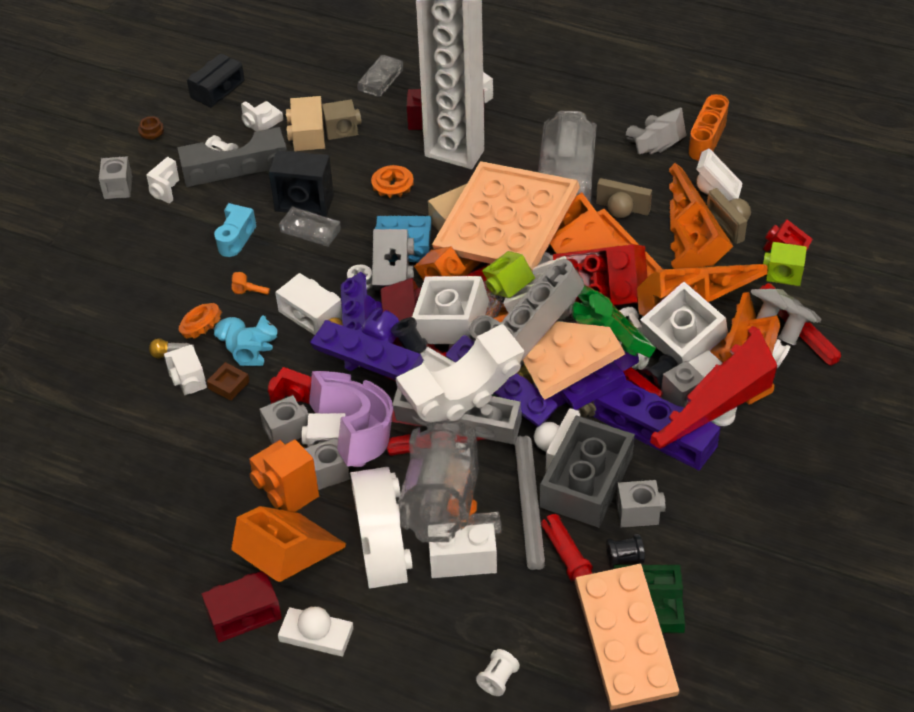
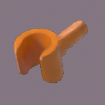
M235 272L232 275V290L235 294H243L247 290L269 295L270 288L247 282V275L243 272Z

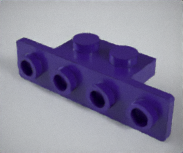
M362 272L348 278L341 284L343 326L358 330L362 327L372 310L382 308V303L375 301L367 294L366 275ZM345 361V368L348 371H352L353 369L358 367L355 364Z
M463 335L446 353V357L456 363L468 353L474 345V341L468 336ZM517 373L509 377L493 393L500 398L520 401L522 416L537 427L542 425L557 409V403L550 397L544 400L538 388Z
M624 350L625 355L550 398L557 403V407L568 403L572 409L577 410L626 383L623 371L639 362L638 354L633 356Z

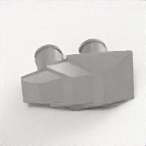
M677 108L659 117L650 115L645 121V126H647L645 129L632 125L626 131V136H629L626 139L629 142L636 143L638 154L661 153L686 137L682 108Z
M783 289L751 290L752 295L762 299L761 301L764 302L756 319L777 316L779 310H786L789 314L781 334L778 336L784 342L796 345L805 322L818 323L822 320L813 310L803 306L799 300L787 295Z

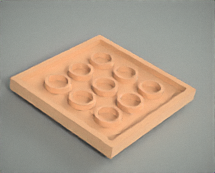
M480 161L432 243L433 248L439 249L452 246L458 257L489 264L493 263L507 251L523 254L533 272V269L538 266L580 188L578 180Z

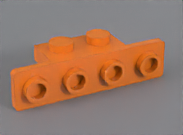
M743 293L740 303L736 306L735 318H732L731 330L727 333L726 346L722 348L723 362L732 356L730 349L735 344L740 346L744 344L747 340L748 330L752 326L760 329L773 354L780 329L778 316L756 319L750 293Z

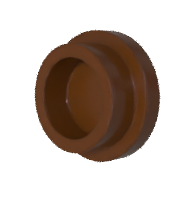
M148 116L140 121L138 132L141 137L152 140L163 134L164 126L157 117Z

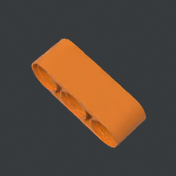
M719 94L709 96L691 129L688 154L696 161H699L701 153L708 148L714 151L726 126L729 100L725 96Z

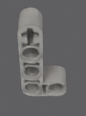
M559 259L549 266L502 322L497 321L491 316L481 315L472 321L469 327L470 335L476 340L477 336L504 324L524 350L522 361L581 293L584 287L583 279L569 260Z

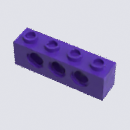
M628 380L623 385L594 400L596 407L594 418L614 428L635 434V439L700 471L718 447L721 427L711 421L661 449L651 444V435L654 432H659L671 422L669 415L674 410L681 412L684 408L660 398L657 394L650 393Z

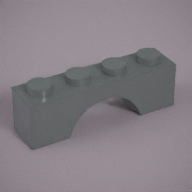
M280 127L256 131L250 142L239 149L231 151L214 150L203 142L177 147L186 187L268 171L276 151H287Z

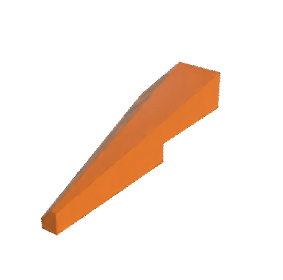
M674 163L669 168V172L673 175V182L669 184V189L673 192V199L670 201V230L674 233V242L671 243V249L675 252V259L671 261V265L675 269L713 266L733 245L683 168Z
M751 264L656 270L637 287L639 314L645 316L683 282L688 284L709 303L766 275L767 265Z

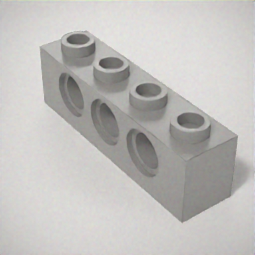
M398 387L392 404L397 421L514 445L522 420L520 401L492 396L491 400L483 407L477 408L475 406L453 422L449 419L438 422H429L421 419Z

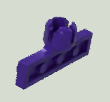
M382 308L372 310L362 327L358 330L325 320L310 342L315 350L396 380V377L422 365L424 361L421 354L393 344L397 337L393 336L391 328L399 322V319L388 310L382 313L384 310Z

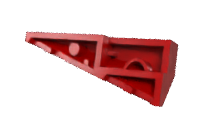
M755 326L750 327L744 344L742 346L735 344L730 349L732 356L721 365H715L687 396V406L681 412L674 410L669 415L671 422L659 432H654L651 435V444L661 449L772 387L778 365L760 329Z

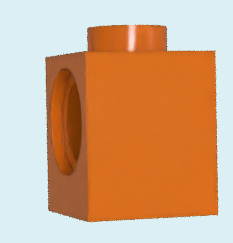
M452 246L431 250L414 266L423 281L425 277L459 276L466 270Z

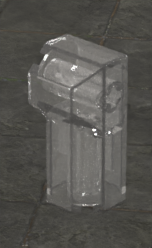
M559 111L551 121H549V118L544 122L538 173L578 180L580 188L576 196L582 192L591 204L597 125L593 121L592 123L587 121V116L582 112Z
M460 421L430 422L427 424V430L421 433L420 427L412 430L409 440L411 460L398 501L400 523L407 531L409 528L416 533L415 537L421 542H450L455 537L456 532L460 528L462 530L468 524L479 470L476 429L470 427L469 431H467L465 424Z

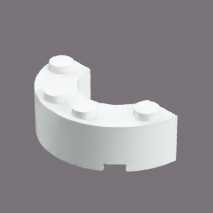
M501 324L477 336L474 345L468 353L448 368L429 372L425 365L422 364L396 377V384L421 419L429 422L449 419L453 422L461 418L468 410L475 406L477 408L483 407L491 400V395L509 377L515 375L520 370L521 365L519 363L523 357L524 350L504 324Z
M389 467L350 472L369 589L407 583L406 569H412L410 549L404 550L400 524L406 523L403 503L396 504V498L401 497L395 472L390 473Z

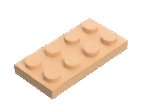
M641 564L576 577L577 592L610 710L678 696V684Z

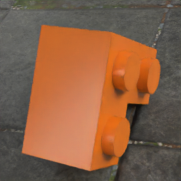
M296 439L286 445L279 440L249 458L252 470L249 475L253 484L258 489L263 488L267 492V496L275 508L278 509L280 507L285 511L296 512L319 497L314 459Z

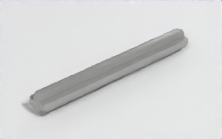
M527 435L524 437L518 436L515 443L527 567L530 570H541L545 566L532 440Z

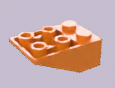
M582 192L573 199L549 244L555 254L620 246Z
M259 506L237 517L231 550L271 578L281 582L346 547V543L300 513Z

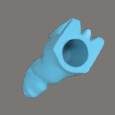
M264 315L261 316L256 327L246 328L245 323L236 317L222 319L214 327V335L220 341H225L227 350L233 354L234 359L240 366H263L264 358L259 354V351L272 350L273 346L268 342L278 337L276 327L266 320Z

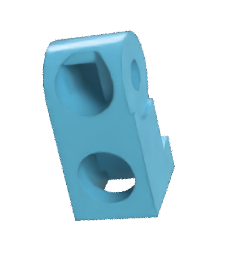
M228 203L224 210L226 217L224 225L218 227L214 233L218 252L224 257L237 255L256 228L253 209Z

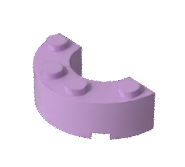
M312 371L309 403L314 412L346 414L340 420L337 450L346 466L362 467L366 462L380 456L386 450L390 437L393 403L389 395L370 381L364 380L363 384L352 381L349 374Z

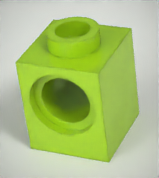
M773 242L771 253L765 252L763 264L767 265L768 270L766 281L800 286L807 247Z
M507 251L482 270L487 279L485 284L489 291L494 295L511 298L535 279L523 254Z

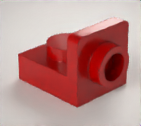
M786 219L779 227L774 225L767 232L765 238L768 241L763 250L768 252L772 248L773 242L805 246L808 249L813 239Z
M282 367L277 376H274L268 385L271 404L284 399L285 396L290 397L292 395L297 402L301 401L310 404L312 377Z

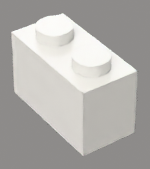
M300 273L275 292L278 311L314 335H316L325 320L331 318H340L342 320L341 299L335 293L319 286L315 280L308 279Z
M493 523L428 529L432 578L497 573V550Z

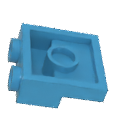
M377 216L375 229H407L409 238H414V255H409V262H419L430 252L431 216ZM392 255V259L389 262H396L398 260L397 255Z

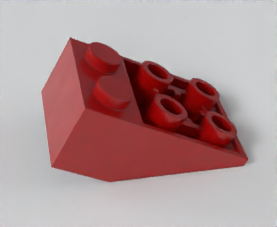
M631 244L553 254V260L565 256L583 279L584 285L608 297L614 306L638 304L637 287L648 278L645 246ZM578 296L576 297L575 302L577 301L582 304L583 301Z

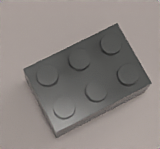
M576 415L540 484V508L599 528L616 494L618 483L622 481L633 458L635 434Z

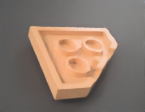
M556 321L526 355L523 362L545 400L625 355V352L610 327Z

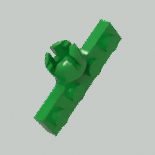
M584 285L583 290L578 295L583 301L582 304L576 301L572 305V316L577 323L610 327L617 340L622 342L623 350L633 356L639 353L650 358L656 347L612 304L608 297Z

